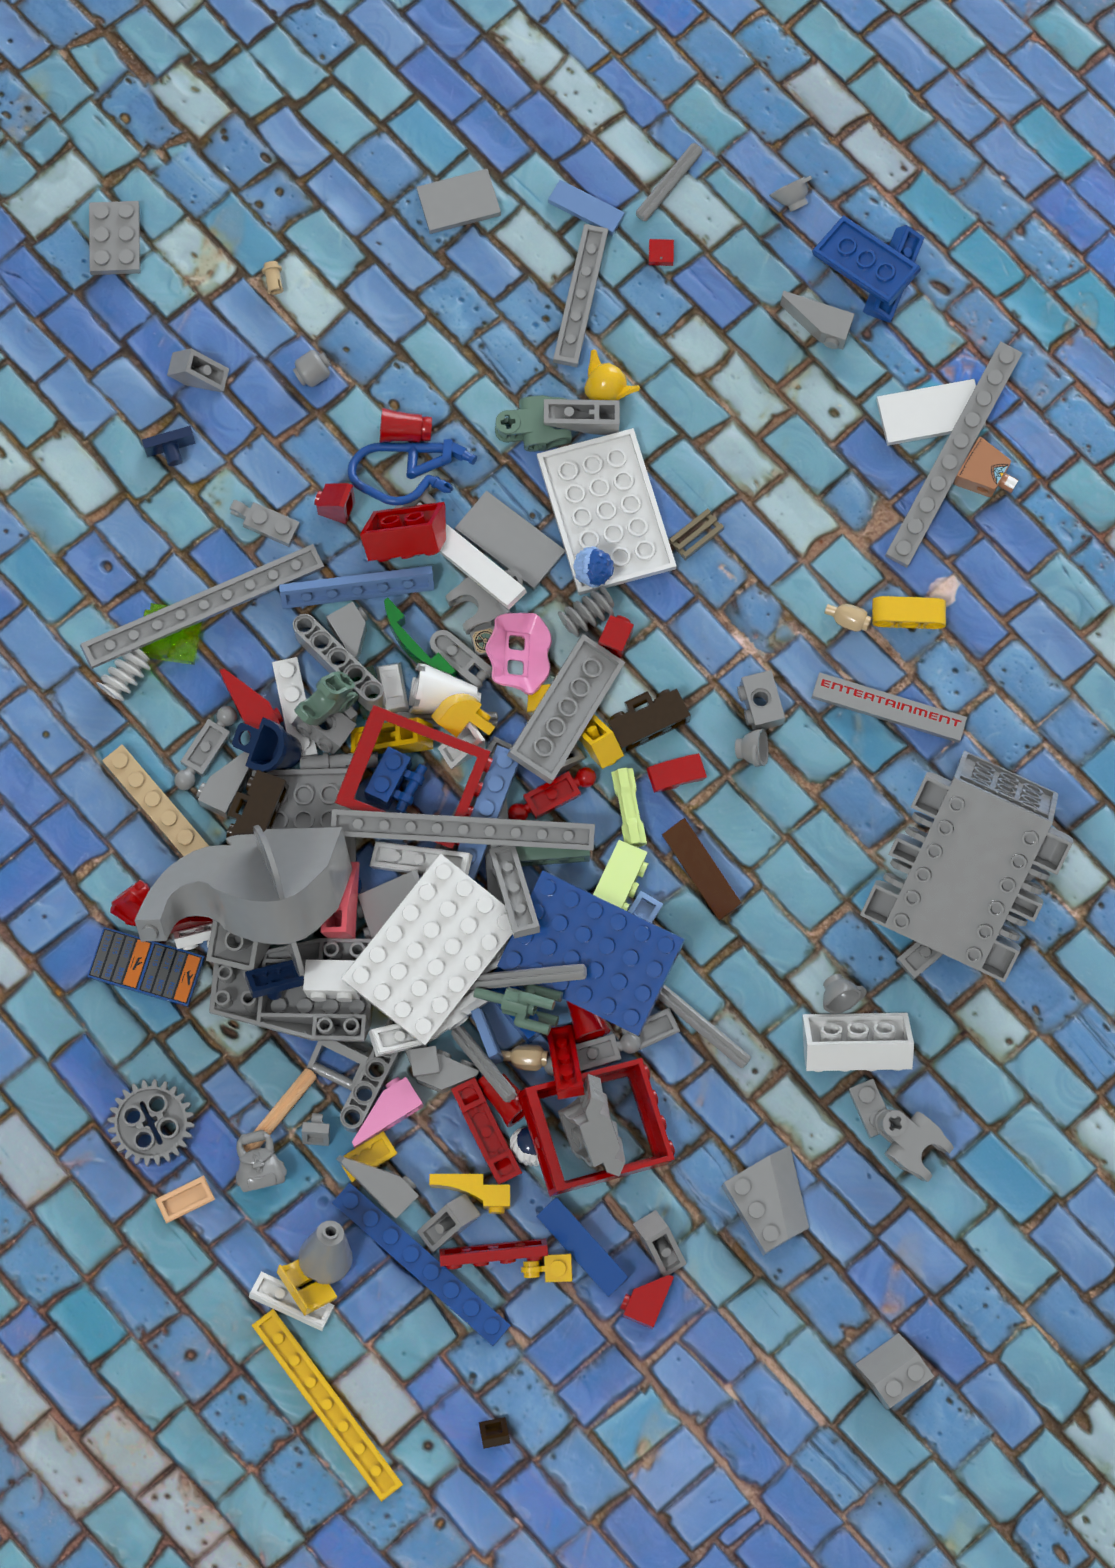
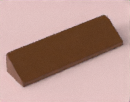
M685 818L662 834V837L718 921L741 907V901Z

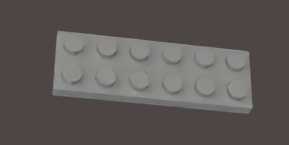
M582 634L507 756L551 784L625 662Z

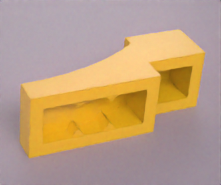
M429 1174L430 1188L448 1189L466 1194L483 1203V1209H489V1214H504L505 1209H510V1185H483V1174Z

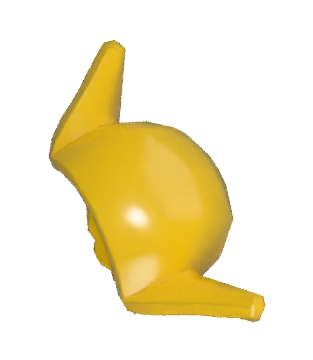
M595 349L591 351L588 379L584 387L585 394L590 400H620L640 390L639 385H627L626 376L620 368L611 363L601 364L597 351Z

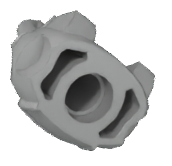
M264 1130L242 1134L236 1145L240 1164L235 1175L236 1183L240 1186L241 1190L248 1192L284 1183L287 1170L283 1161L279 1160L274 1153V1144L271 1136ZM266 1140L265 1148H257L248 1152L243 1148V1145Z

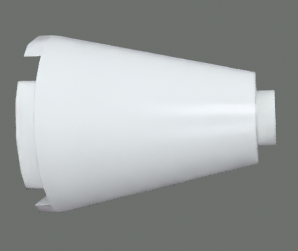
M417 664L415 670L420 672L418 678L413 677L408 705L413 707L409 709V713L433 714L442 701L451 695L459 693L472 695L479 702L481 701V693L478 692L476 686L429 665Z

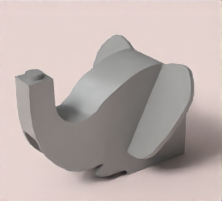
M259 825L253 826L254 834L230 836L226 838L229 845L204 847L180 858L169 866L156 880L140 907L135 923L141 942L167 941L174 925L185 917H209L220 923L225 930L239 937L264 944H287L298 976L305 975L296 941L302 940L315 932L337 911L352 872V865L342 827L266 829L263 832Z

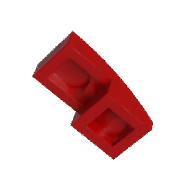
M699 753L665 761L646 769L654 793L676 789L680 785L703 781L707 778Z

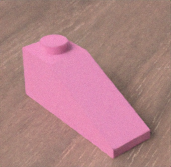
M397 1077L385 1085L387 1089L382 1092L352 1141L354 1148H357L379 1133L386 1132L424 1108L422 1101L406 1077L403 1079Z

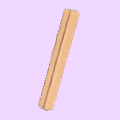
M308 1068L304 1069L253 1132L264 1130L271 1135L316 1080V1074ZM266 1140L243 1145V1148L246 1152L260 1148Z

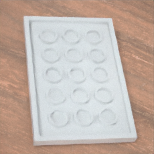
M634 428L537 454L539 467L578 596L590 593L593 590H599V587L592 588L575 578L574 560L577 553H580L586 547H597L608 553L614 562L613 575L605 582V585H600L604 588L676 569V563Z
M439 854L341 977V980L422 1045H426L513 934L505 905L446 857Z

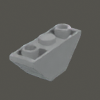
M427 1045L421 1046V1047H417V1048H412V1049L424 1048V1047H427ZM411 1049L404 1050L405 1053H406V1055H407V1058H408V1060H409V1063H410V1065H411V1068H412L411 1057H410V1051H409V1050H411ZM437 1049L440 1073L415 1078L418 1084L443 1094L474 1077L477 1080L479 1070L475 1069L476 1066L473 1063L463 1059L459 1063L452 1060V1055Z

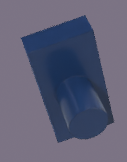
M191 426L142 439L147 458L164 453L167 464L171 467L183 462L179 448L196 444Z
M293 960L245 972V979L252 998L267 995L269 999L277 1000L282 997V991L304 985L303 976H298Z

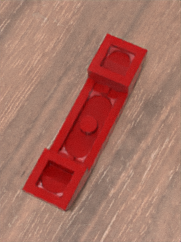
M475 1077L452 1088L451 1091L497 1184L500 1185L522 1174Z

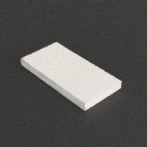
M971 379L877 396L876 402L887 446L951 434L976 387L975 380Z

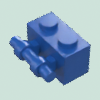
M388 746L364 790L365 799L389 810L395 799L399 801L395 810L399 813H405L407 807L411 806L414 801L413 796L418 786H422L425 780L424 775L428 768L418 764L415 772L410 771L412 767L411 757ZM406 779L409 783L405 791L401 792L399 789Z

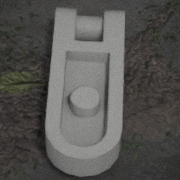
M439 630L431 636V651L435 655L439 652L454 668L456 673L467 683L476 686L478 691L483 686V681L486 678L492 677V667L447 630ZM474 666L480 670L475 676L469 672Z

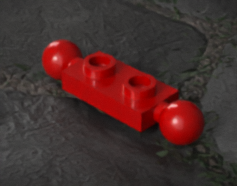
M583 767L578 770L575 778H572L568 771L556 777L551 784L545 783L524 794L523 798L526 804L515 803L511 805L508 809V818L526 820L528 814L532 813L536 820L581 796L578 787L588 788L594 785L596 782L595 771L589 767Z

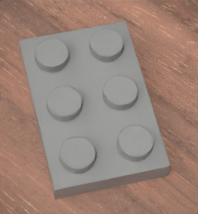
M139 201L89 203L91 275L141 273Z

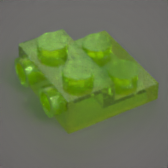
M151 603L150 610L145 609L143 617L168 605ZM203 621L139 649H142V652L151 659L195 665Z

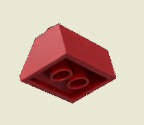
M438 502L373 511L360 533L368 561L377 560L378 562H385L391 558L401 557L402 559H408L415 555L425 554L426 556H431L440 552L446 541L445 503Z

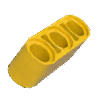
M875 597L872 599V625L884 628H945L946 600L922 597Z

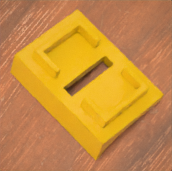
M299 1259L283 1266L280 1264L278 1266L277 1274L304 1316L337 1299V1295L330 1284H320L317 1281L297 1291L296 1288L313 1280L303 1274L299 1266Z

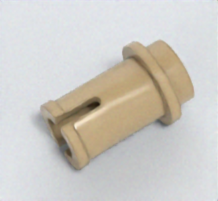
M277 261L264 263V268L262 269V273L266 277L267 292L271 295H277L284 291L280 276L282 267L278 265Z

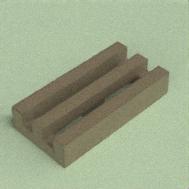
M707 508L669 539V543L684 560H687L722 532L724 526L721 523L719 524L718 519L712 516L711 511ZM706 518L708 519L706 523H704L701 527H699L681 543H677L681 538H683L686 534H688ZM713 525L715 527L688 550L684 551L683 548L710 526Z

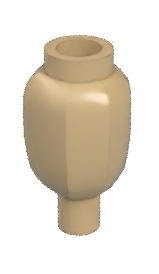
M827 604L824 614L834 617L838 625L854 632L862 630L867 632L872 617L867 616L866 610L850 604H842L838 607Z
M524 1044L516 1046L512 1051L501 1050L504 1058L503 1061H510L515 1068L527 1071L540 1070L542 1066L547 1065V1057H549V1051H544L539 1045Z

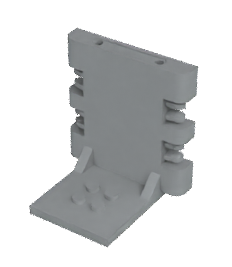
M965 750L959 760L952 781L935 773L927 772L911 808L919 811L914 812L912 818L930 829L928 833H925L915 827H907L905 832L908 835L901 833L897 835L888 854L894 857L890 864L893 868L908 875L906 879H902L892 873H885L883 878L887 882L876 880L860 916L1005 983L1020 953L1021 947L1014 941H1018L1021 935L1003 924L1005 920L1018 926H1026L1028 922L1026 919L1035 922L1043 906V899L1036 894L1041 895L1043 889L1040 885L1027 880L1026 877L1029 873L1039 879L1048 880L1050 874L1047 871L1058 875L1073 844V838L1051 827L1059 793Z

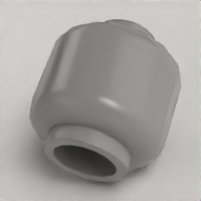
M310 350L295 360L296 368L293 371L303 386L307 384L309 387H315L329 378L330 371L328 367L332 364L324 352L319 354L315 350Z

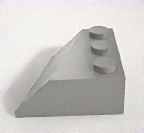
M790 1146L767 1156L722 1184L721 1187L763 1256L809 1229Z

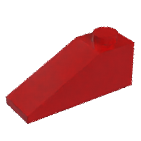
M226 669L219 670L243 723L259 729L263 717L275 721L279 725L283 722L278 708L272 709L269 701Z

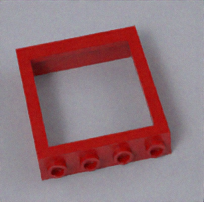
M373 705L334 803L351 810L386 812L355 800L354 796L383 723L387 721L477 757L454 816L471 817L474 807L470 806L473 796L478 797L483 786V782H480L483 772L487 773L493 760V758L489 757L491 751ZM435 842L450 849H453L454 844L457 846H459L460 844L451 842Z
M642 1058L581 1073L583 1084L588 1074L601 1078V1083L624 1077L629 1079L653 1157L625 1164L620 1176L603 1170L565 1181L540 1103V1099L557 1095L555 1080L527 1087L518 1094L550 1197L664 1166L674 1160L675 1149L673 1143L668 1140L665 1131L667 1128L666 1121L663 1115H660L657 1106L658 1096L656 1091L652 1090L649 1081L650 1071L648 1066L644 1065Z

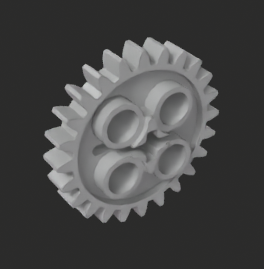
M154 1079L152 1085L148 1087L146 1081L142 1080V1088L140 1089L133 1083V1092L129 1093L126 1090H122L125 1098L123 1100L115 1098L119 1107L110 1108L115 1117L107 1119L109 1123L114 1124V1127L108 1129L109 1134L117 1135L111 1142L112 1144L121 1143L117 1151L122 1153L127 1150L125 1159L129 1160L135 1156L134 1163L136 1165H139L142 1159H144L146 1167L150 1166L152 1160H155L158 1167L161 1166L162 1158L171 1163L170 1154L173 1153L180 1157L178 1148H188L184 1139L193 1138L187 1130L195 1128L193 1123L188 1122L189 1119L195 1117V1114L186 1112L192 1105L190 1102L182 1104L186 1098L185 1094L182 1093L176 1096L178 1091L176 1086L168 1091V1083L164 1081L161 1087H158V1082ZM155 1100H164L165 1106L161 1111H152L151 1105ZM141 1102H145L153 1120H158L154 1124L163 1141L161 1145L158 1144L151 1128L146 1126L148 1120L140 1106ZM132 1111L140 1112L139 1121L133 1124L128 1123V1114ZM174 1123L176 1125L175 1132L169 1136L164 1135L162 1132L164 1125ZM142 1135H150L152 1138L150 1145L144 1148L138 1145L139 1138Z

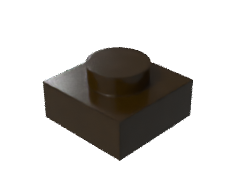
M505 1417L479 1422L483 1449L510 1444Z

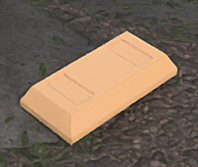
M204 1175L155 1199L166 1224L215 1200Z

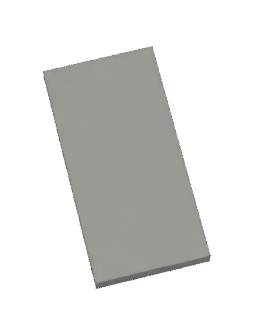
M488 491L480 497L455 527V531L503 568L519 572L523 583L532 590L539 586L565 554V549Z

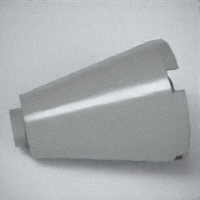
M335 1221L321 1223L304 1241L298 1256L299 1266L303 1274L320 1284H333L342 1280L349 1271L353 1259L344 1230Z

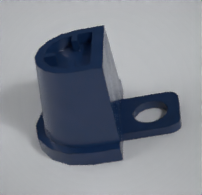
M264 717L261 720L259 729L245 723H240L232 741L233 747L249 753L245 766L256 771L269 772L275 769L292 768L301 758L302 747L299 740L285 732L284 728L277 722ZM244 731H249L250 741L248 744L243 745L241 743V735Z

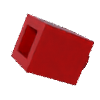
M610 615L598 644L621 659L632 636L634 624L624 616L617 615L615 617Z

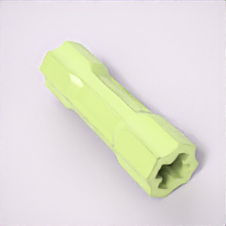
M633 768L617 769L611 772L614 791L620 806L623 840L625 843L639 848L647 845L644 825L638 810Z

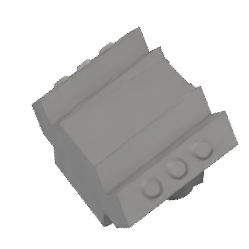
M588 1074L583 1084L585 1095L578 1096L570 1105L559 1110L558 1114L571 1150L578 1159L582 1158L590 1167H596L603 1163L606 1172L620 1176L625 1165L622 1138L618 1136L617 1123L611 1119L607 1094L602 1091L601 1078Z

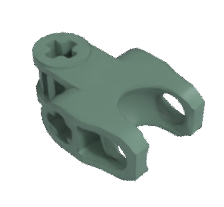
M544 395L520 399L519 409L502 411L496 417V437L506 443L523 441L524 449L529 452L547 451L571 443V430L554 429L544 425V399H567ZM505 424H509L510 429H506Z
M341 671L332 672L317 682L316 688L318 689L308 699L300 702L294 711L304 723L317 726L323 724L330 715L347 711L358 700L359 695L357 692L352 691L355 684L348 675Z

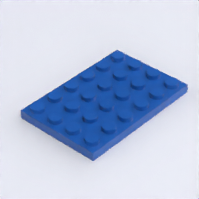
M542 870L530 895L540 926V933L515 939L512 934L497 966L506 971L584 964L587 968V977L583 980L535 985L562 991L563 999L640 1036L686 939Z

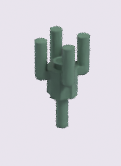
M535 984L527 985L525 991L508 987L505 990V994L476 987L473 997L501 1004L502 1013L515 1016L514 1025L516 1027L549 1035L551 1026L556 1027L558 1025L559 1016L537 1011V1007L553 1010L555 1001H562L563 992ZM537 1014L538 1021L529 1019L530 1015L534 1016Z

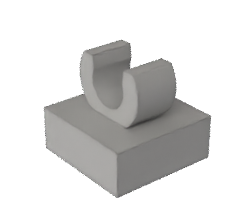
M312 1113L311 1123L303 1122L302 1144L329 1146L330 1124H323V1114Z

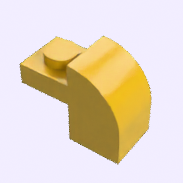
M459 693L447 697L431 715L438 725L456 738L469 721L488 735L495 728L489 721L491 716L480 708L482 704L469 694Z

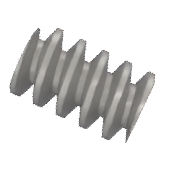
M603 586L599 587V593L595 590L591 591V598L583 596L582 603L579 601L573 602V608L570 606L565 607V614L561 611L558 612V616L565 628L576 637H580L579 628L588 632L587 623L596 627L595 618L598 617L601 621H606L605 612L614 616V602Z

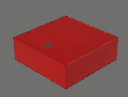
M649 239L648 265L673 266L674 240Z

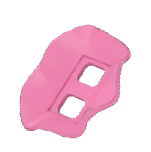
M505 613L495 618L493 633L485 647L492 664V680L495 683L513 687L527 695H532L547 680L550 674L548 651L551 647L552 636L540 616L535 613ZM509 636L523 637L524 650L510 649ZM509 660L523 663L522 675L508 673L507 665Z

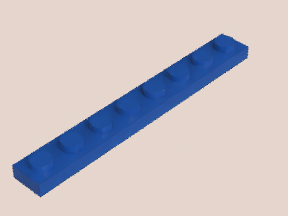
M351 1183L332 1202L336 1208L490 1345L494 1346L511 1327L507 1321L445 1266L440 1267V1262Z

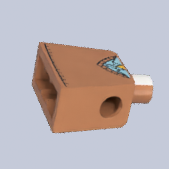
M979 436L953 484L978 494L992 497L998 486L1012 493L1019 480L1006 473L1011 460Z

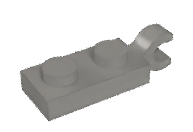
M233 500L230 506V514L244 519V528L290 547L300 526V522L253 502L251 508H248L245 504Z

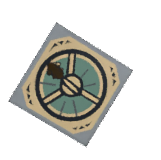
M495 626L470 632L474 652L479 657L488 656L485 647Z

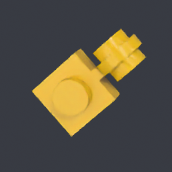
M572 1253L548 1254V1256H544L545 1265H539L538 1260L523 1261V1266H521V1273L524 1274V1278L540 1277V1272H545V1282L573 1281Z

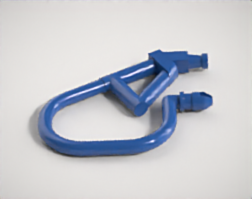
M444 439L443 443H373L361 448L351 458L348 465V477L352 485L359 491L385 504L399 506L417 500L429 485L443 493H451L453 487L449 482L441 480L438 476L426 475L410 494L400 497L386 495L363 483L358 478L356 473L357 466L366 455L378 451L408 452L406 477L409 479H414L451 463L452 457L460 461H468L474 465L477 456L469 453L467 448L453 442L452 439ZM418 453H443V455L417 466Z

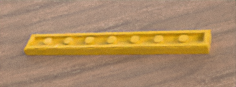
M272 1309L251 1326L380 1501H384L402 1487L403 1483L275 1310Z

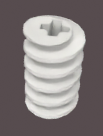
M140 649L123 655V660L116 659L114 663L117 668H108L110 676L105 674L101 676L104 684L97 682V685L112 698L124 701L125 699L121 692L130 694L131 690L128 684L137 686L138 683L134 677L144 678L145 676L141 669H151L148 664L150 659Z

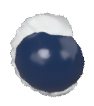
M528 1127L517 1129L510 1137V1149L515 1159L526 1166L540 1165Z

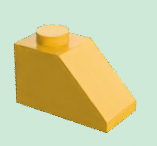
M594 714L579 740L590 757L604 769L607 766L613 765L624 754L613 731Z

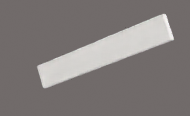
M446 524V541L439 553L509 610L527 593L525 587Z

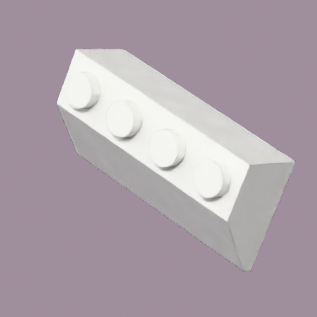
M908 1013L803 1014L802 1016L806 1071H900L912 1069L914 1040Z

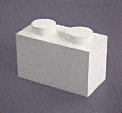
M306 960L303 991L307 998L315 1002L336 999L339 1002L345 1003L352 1002V999H360V994L341 980V977L354 961Z

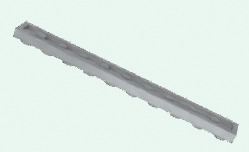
M1000 341L885 557L906 568L908 567L1020 359L1022 352Z
M309 545L80 644V647L90 668L93 669L279 588L280 584L292 583L318 572L324 568V565L314 545Z
M332 809L331 827H342L345 837L594 850L595 824Z

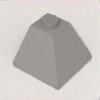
M213 920L206 961L247 971L258 968L271 944L259 943L231 934L220 923Z

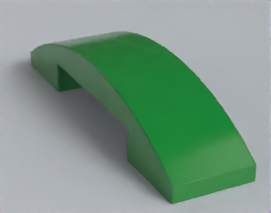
M386 598L384 605L387 621L392 634L404 652L417 664H426L456 677L454 668L439 652L433 658H430L402 628L405 624V615L389 598Z

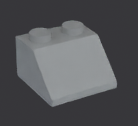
M899 1333L854 1364L886 1410L934 1377L919 1354Z

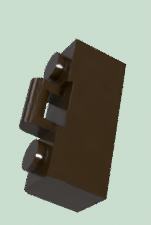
M677 688L672 691L669 689L661 691L655 696L656 699L654 701L649 692L646 691L624 702L628 712L620 711L610 717L607 727L613 731L623 754L690 722L691 714ZM647 703L648 706L635 711V708Z
M259 770L256 771L255 776H250L246 786L248 795L236 792L226 815L236 820L235 824H230L226 838L235 835L254 834L253 826L259 825L263 832L266 829H272L289 789L287 781ZM245 801L247 803L241 815L239 814V811L242 807L243 802Z

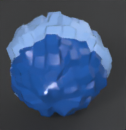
M586 547L580 553H577L574 560L575 578L592 588L599 587L601 584L605 585V582L613 575L614 562L608 553L597 547Z

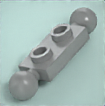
M221 707L216 714V723L208 719L180 761L187 768L179 771L174 778L175 785L179 789H191L195 784V773L202 777L206 774L231 735L230 731L225 729V727L231 726L237 719V713L233 707Z
M629 1032L624 1034L620 1041L616 1042L615 1035L610 1034L577 1044L576 1049L580 1071L583 1072L622 1060L621 1051L629 1054L637 1052L641 1046L639 1036ZM551 1056L547 1057V1065L544 1066V1070L548 1075L554 1076Z

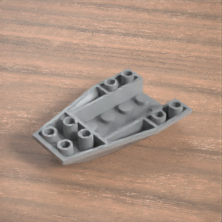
M319 938L297 943L305 971L306 960L355 961L372 939ZM283 946L269 949L258 968L292 960L288 947ZM214 963L209 1006L210 1014L311 1041L365 1042L372 1023L373 1005L361 995L360 999H352V1002L347 1003L339 1002L336 999L315 1002L307 998L303 991V986L282 991V997L277 1000L269 999L267 995L252 998L245 979V972L247 970Z

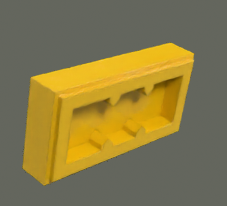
M383 1131L345 1154L344 1157L378 1167L398 1154ZM342 1166L350 1181L352 1183L356 1181V1179Z

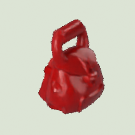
M141 880L131 885L111 902L110 913L123 920L125 924L136 926L135 918L150 890L149 885Z

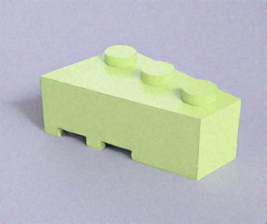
M618 840L593 895L628 911L630 904L627 901L629 897L634 898L639 886L636 880L638 876L643 878L649 864L644 862L647 852Z

